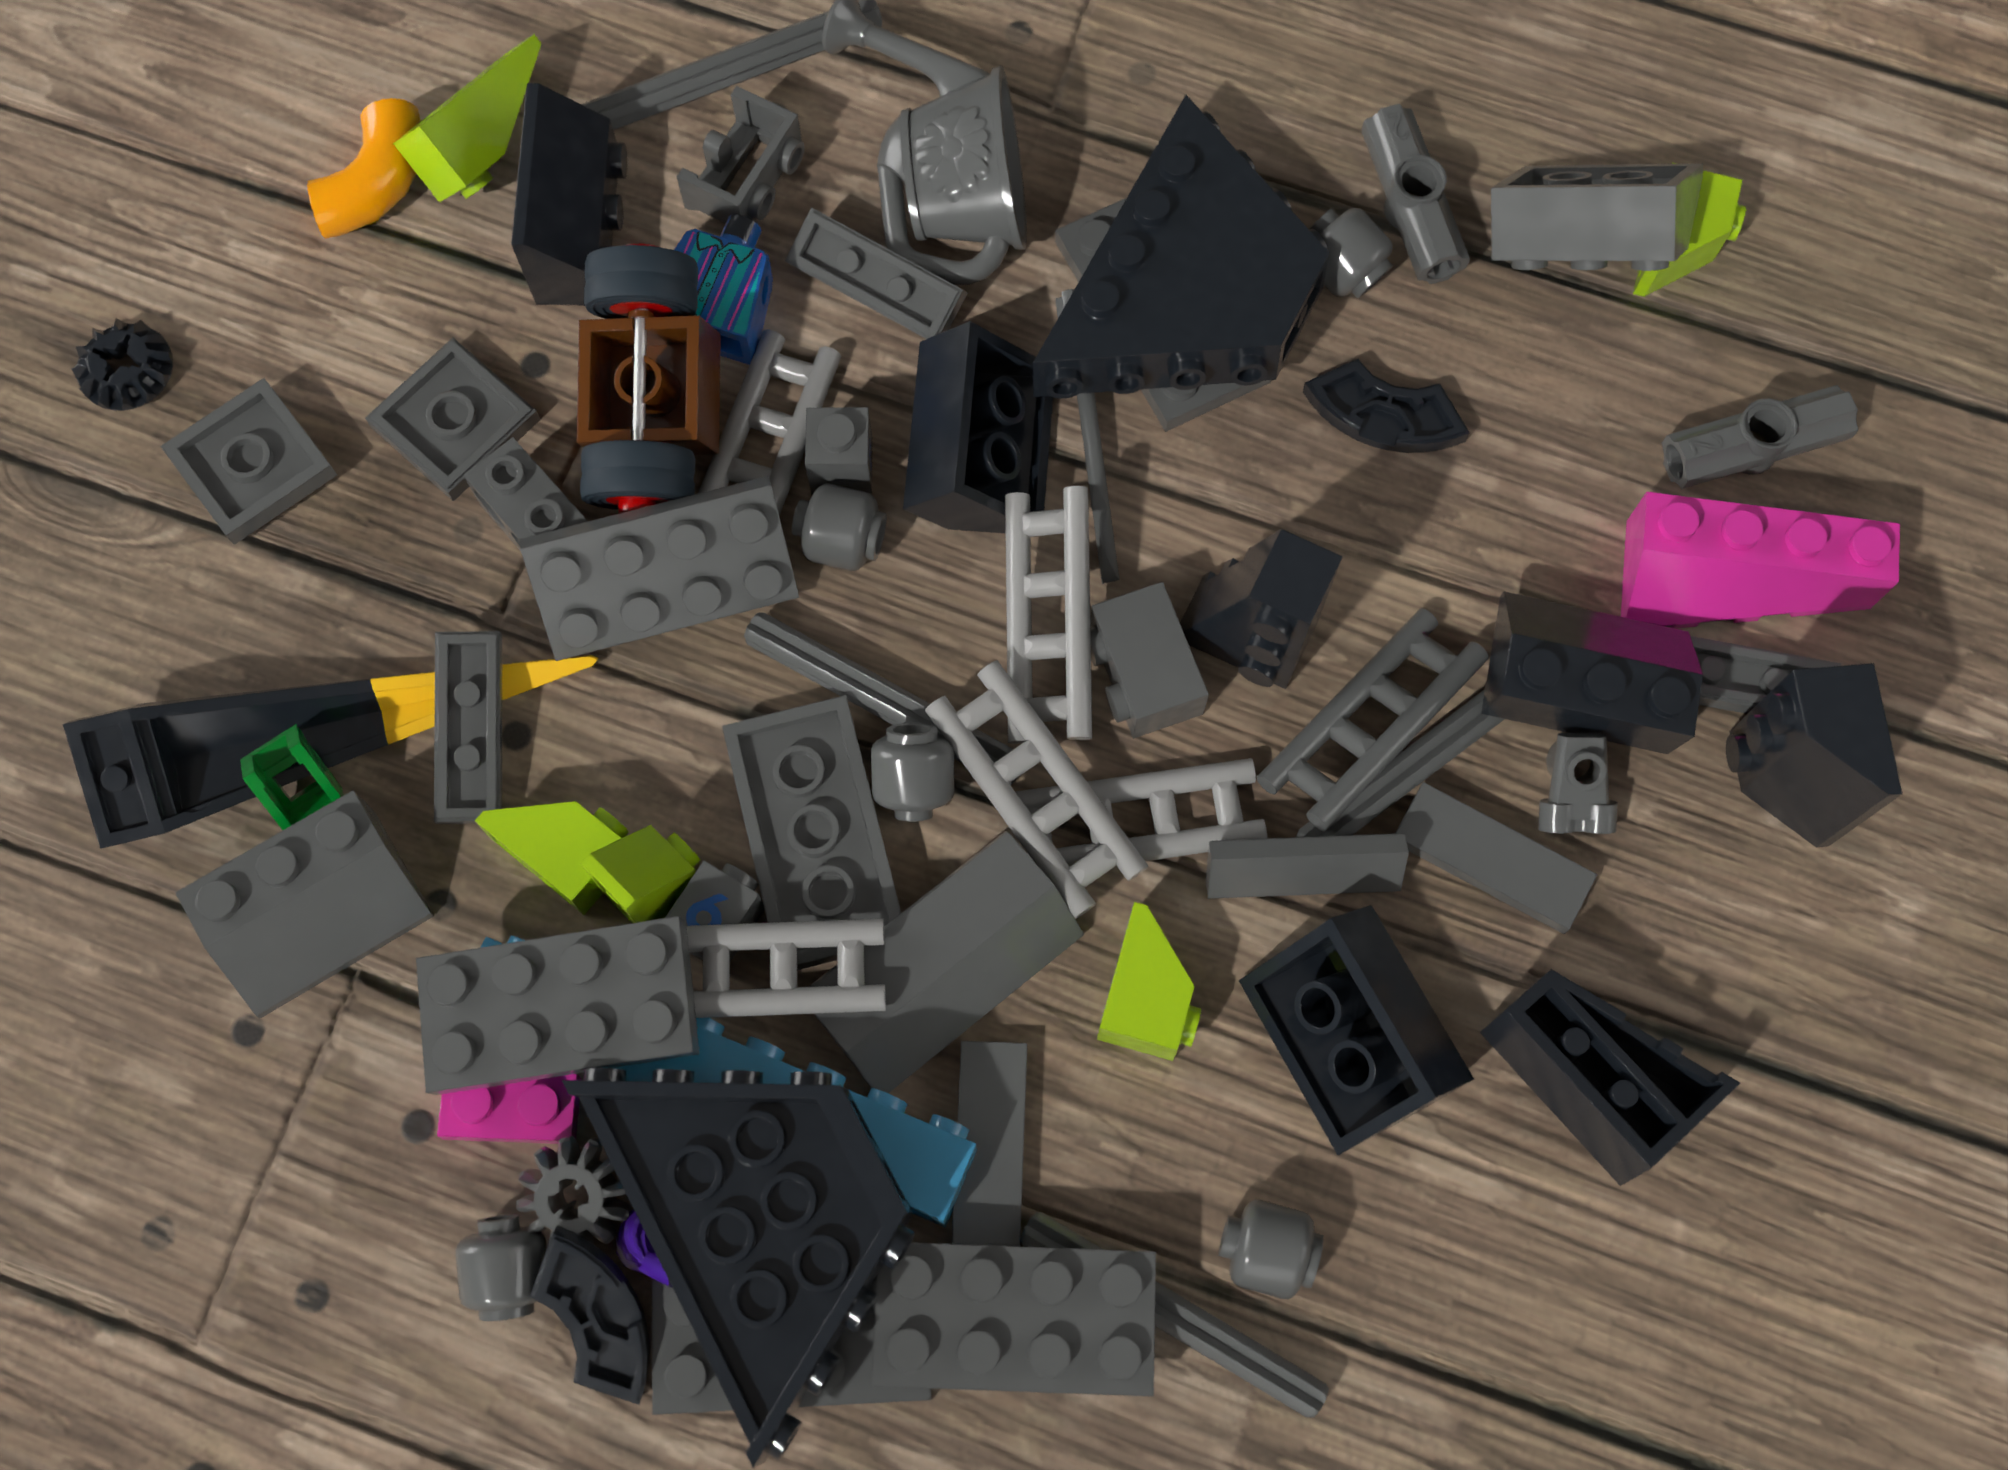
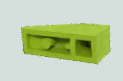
M535 34L505 53L393 143L439 202L458 191L467 199L494 178L487 169L505 155L526 92L527 83H529L541 47V42Z

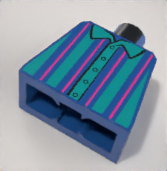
M732 214L728 217L720 236L692 229L685 232L674 250L693 257L697 262L698 308L695 316L703 318L721 334L720 356L750 365L762 335L773 287V276L768 254L761 249L755 248L762 232L760 226L746 216Z

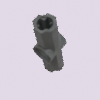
M1401 104L1381 108L1375 115L1364 120L1361 132L1386 195L1384 204L1385 217L1392 226L1399 230L1418 281H1427L1430 285L1449 280L1457 272L1466 269L1470 257L1444 193L1447 182L1446 172L1439 162L1430 157L1412 108H1403ZM1406 191L1417 192L1421 194L1423 197L1410 195Z
M1838 385L1781 402L1773 399H1759L1749 404L1743 413L1667 435L1662 442L1664 452L1663 465L1670 481L1677 483L1681 489L1738 472L1749 475L1761 474L1770 469L1775 461L1853 438L1858 432L1856 418L1858 409L1850 392L1841 390ZM1751 431L1760 433L1769 443L1759 441L1753 436Z

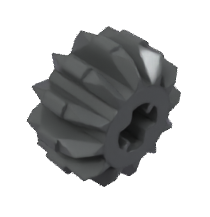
M566 1136L559 1140L558 1154L547 1146L534 1153L535 1162L540 1170L526 1169L520 1173L518 1180L524 1187L534 1191L535 1194L527 1195L516 1201V1209L518 1211L529 1212L536 1210L539 1217L527 1227L528 1233L539 1234L549 1228L552 1230L549 1238L550 1242L552 1233L558 1225L580 1235L593 1243L594 1237H596L599 1241L608 1244L617 1236L616 1227L612 1220L626 1221L633 1209L626 1202L616 1198V1196L624 1195L626 1192L620 1180L614 1179L612 1174L614 1168L609 1158L604 1162L599 1160L603 1149L600 1139L592 1138L589 1140L581 1152L575 1137ZM574 1180L578 1181L575 1189L578 1190L584 1186L589 1195V1200L580 1205L578 1210L574 1208L577 1201L573 1200L567 1203L563 1194V1189L573 1184Z

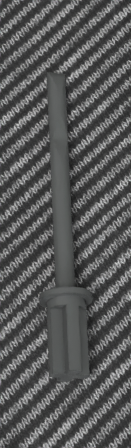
M1073 289L1062 291V297L1055 298L1057 317L1060 316L1074 291ZM1084 393L1077 395L1100 575L1102 584L1120 580L1095 393Z

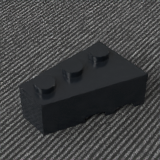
M1283 529L1275 532L1250 547L1244 559L1240 562L1232 558L1225 562L1218 575L1211 571L1203 575L1180 622L1188 645L1238 667L1239 673L1252 683L1264 687H1271L1275 684L1286 689L1314 632L1343 556Z
M1551 969L1480 1033L1609 1175L1622 1186L1653 1168L1720 1104L1740 1082L1724 1072L1715 1075L1682 1055L1681 1053L1684 1048L1665 1037L1660 1041L1624 1020L1627 1014Z

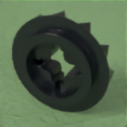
M116 318L113 327L104 331L92 328L93 338L86 346H76L79 359L77 365L71 368L78 381L80 391L92 403L104 409L124 411L149 403L163 391L172 374L173 355L169 344L160 332L153 330L142 320L135 324H127ZM127 352L131 359L140 367L131 366L129 368L120 366L115 373L106 360H111L112 357L122 359Z

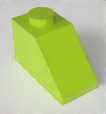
M1703 170L1688 249L1677 260L1669 261V267L1666 269L1654 271L1638 270L1633 294L1645 297L1714 261L1726 240H1736L1746 213V206L1738 204L1742 185L1741 179Z
M576 801L486 810L475 819V822L491 840L582 915L586 914L603 893L580 862L590 853L625 837L629 833L627 828L605 809L599 807L592 815Z
M649 825L590 853L580 863L602 893L631 923H638L666 917L696 873L693 867L700 861V858L675 832L665 839L652 825Z
M1138 902L1133 904L1097 1040L1173 1061L1179 1044L1192 1047L1202 1008L1190 1005L1195 986L1150 909L1145 904Z

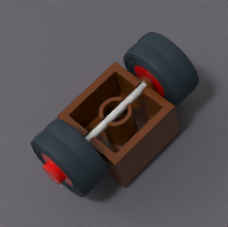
M641 243L611 246L592 251L587 255L585 261L586 284L584 288V303L588 312L604 319L579 320L577 443L584 447L581 453L582 476L580 494L582 501L597 507L618 510V514L695 495L693 479L695 474L694 455L719 454L721 334L703 318L695 316L698 308L697 262L693 257L685 253Z

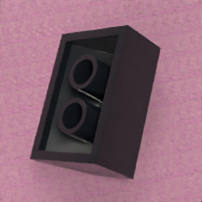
M527 83L511 245L536 305L585 306V261L587 255L597 249L611 247L613 231L622 230L623 202L621 195L616 194L617 179H626L628 160L625 143H617L610 118L540 83Z
M971 321L920 342L903 503L904 510L948 530L1006 534V494L1027 493L1030 495V512L1044 511L1053 397H1033V361L1036 356Z
M1504 591L1500 595L1481 714L1567 733H1600L1607 736L1608 742L1669 754L1695 737L1703 673L1688 631Z
M1874 663L1793 670L1729 731L1730 735L1726 740V759L1730 770L1738 774L1741 792L1816 848L1830 846L1903 794Z
M1372 905L1330 918L1239 980L1337 1155L1354 1148L1474 1080V1077Z

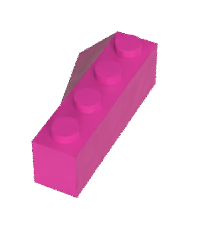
M1646 492L1626 521L1621 617L1680 629L1697 627L1701 622L1733 619L1734 623L1758 621L1762 616L1790 614L1791 617L1871 609L1899 582L1900 524Z

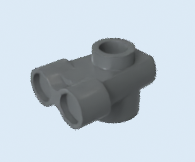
M1558 733L1557 741L1550 747L1546 758L1547 769L1551 775L1549 797L1541 799L1539 802L1538 829L1548 833H1615L1617 831L1618 802L1609 800L1607 736L1600 733ZM1584 759H1591L1587 772L1581 777L1575 778L1574 769L1577 763Z

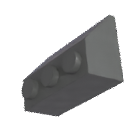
M1703 163L1524 166L1491 188L1492 260L1511 261V267L1517 270L1545 268L1548 266V261H1571V268L1574 270L1603 269L1608 266V261H1631V268L1639 271L1666 269L1669 267V261L1677 260L1689 247L1703 178Z
M354 790L175 892L204 948L258 1018L271 1013L434 917L376 812Z

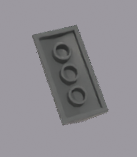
M1005 831L884 927V945L864 946L865 985L885 984L886 1011L816 1013L814 1015L871 1088L889 1093L1075 943L1084 933L1055 885L1009 832ZM837 965L809 987L838 986Z

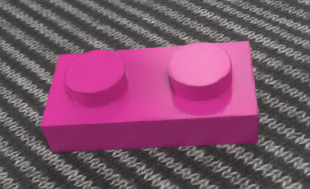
M570 1074L441 1094L437 1137L443 1140L559 1144V1140L566 1136H574L576 1139L580 1099L568 1094L562 1080L582 1081V1078L578 1074Z

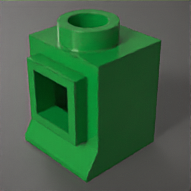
M297 724L240 759L243 780L282 830L344 796L342 786L309 744ZM296 762L300 765L303 763L316 781L290 797L274 776Z

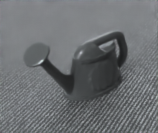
M835 0L829 9L823 28V46L825 51L833 55L849 46H868L930 77L936 84L940 95L939 98L913 110L911 108L901 110L900 115L888 128L882 140L877 160V170L887 249L954 285H971L986 279L999 268L1009 245H1013L1016 250H1025L1027 245L1026 207L1020 151L1013 106L1004 68L1000 65L992 68L991 73H988L978 67L876 26L874 22L868 20L861 12L859 0ZM902 184L906 189L909 214L916 240L939 238L985 243L981 252L967 261H953L915 251L908 241Z

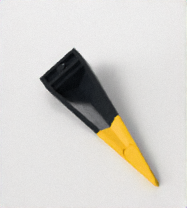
M584 655L559 661L547 659L502 664V700L589 668L595 664L598 657ZM435 672L141 703L64 723V731L100 849L165 834L255 798L256 795L242 778L240 759L297 724L327 768L434 727ZM296 762L274 777L281 786H285L311 774L303 763L300 765Z

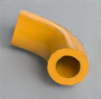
M389 98L369 104L360 114L363 142L356 159L341 171L326 177L308 180L307 188L312 211L318 228L325 239L344 235L378 221L406 196L416 172L393 143L421 121L419 110L413 103L404 99Z

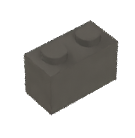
M1163 582L1091 606V661L1094 666L1104 664L1112 684L1105 687L1110 710L1117 723L1126 720L1133 739L1204 714L1209 694Z

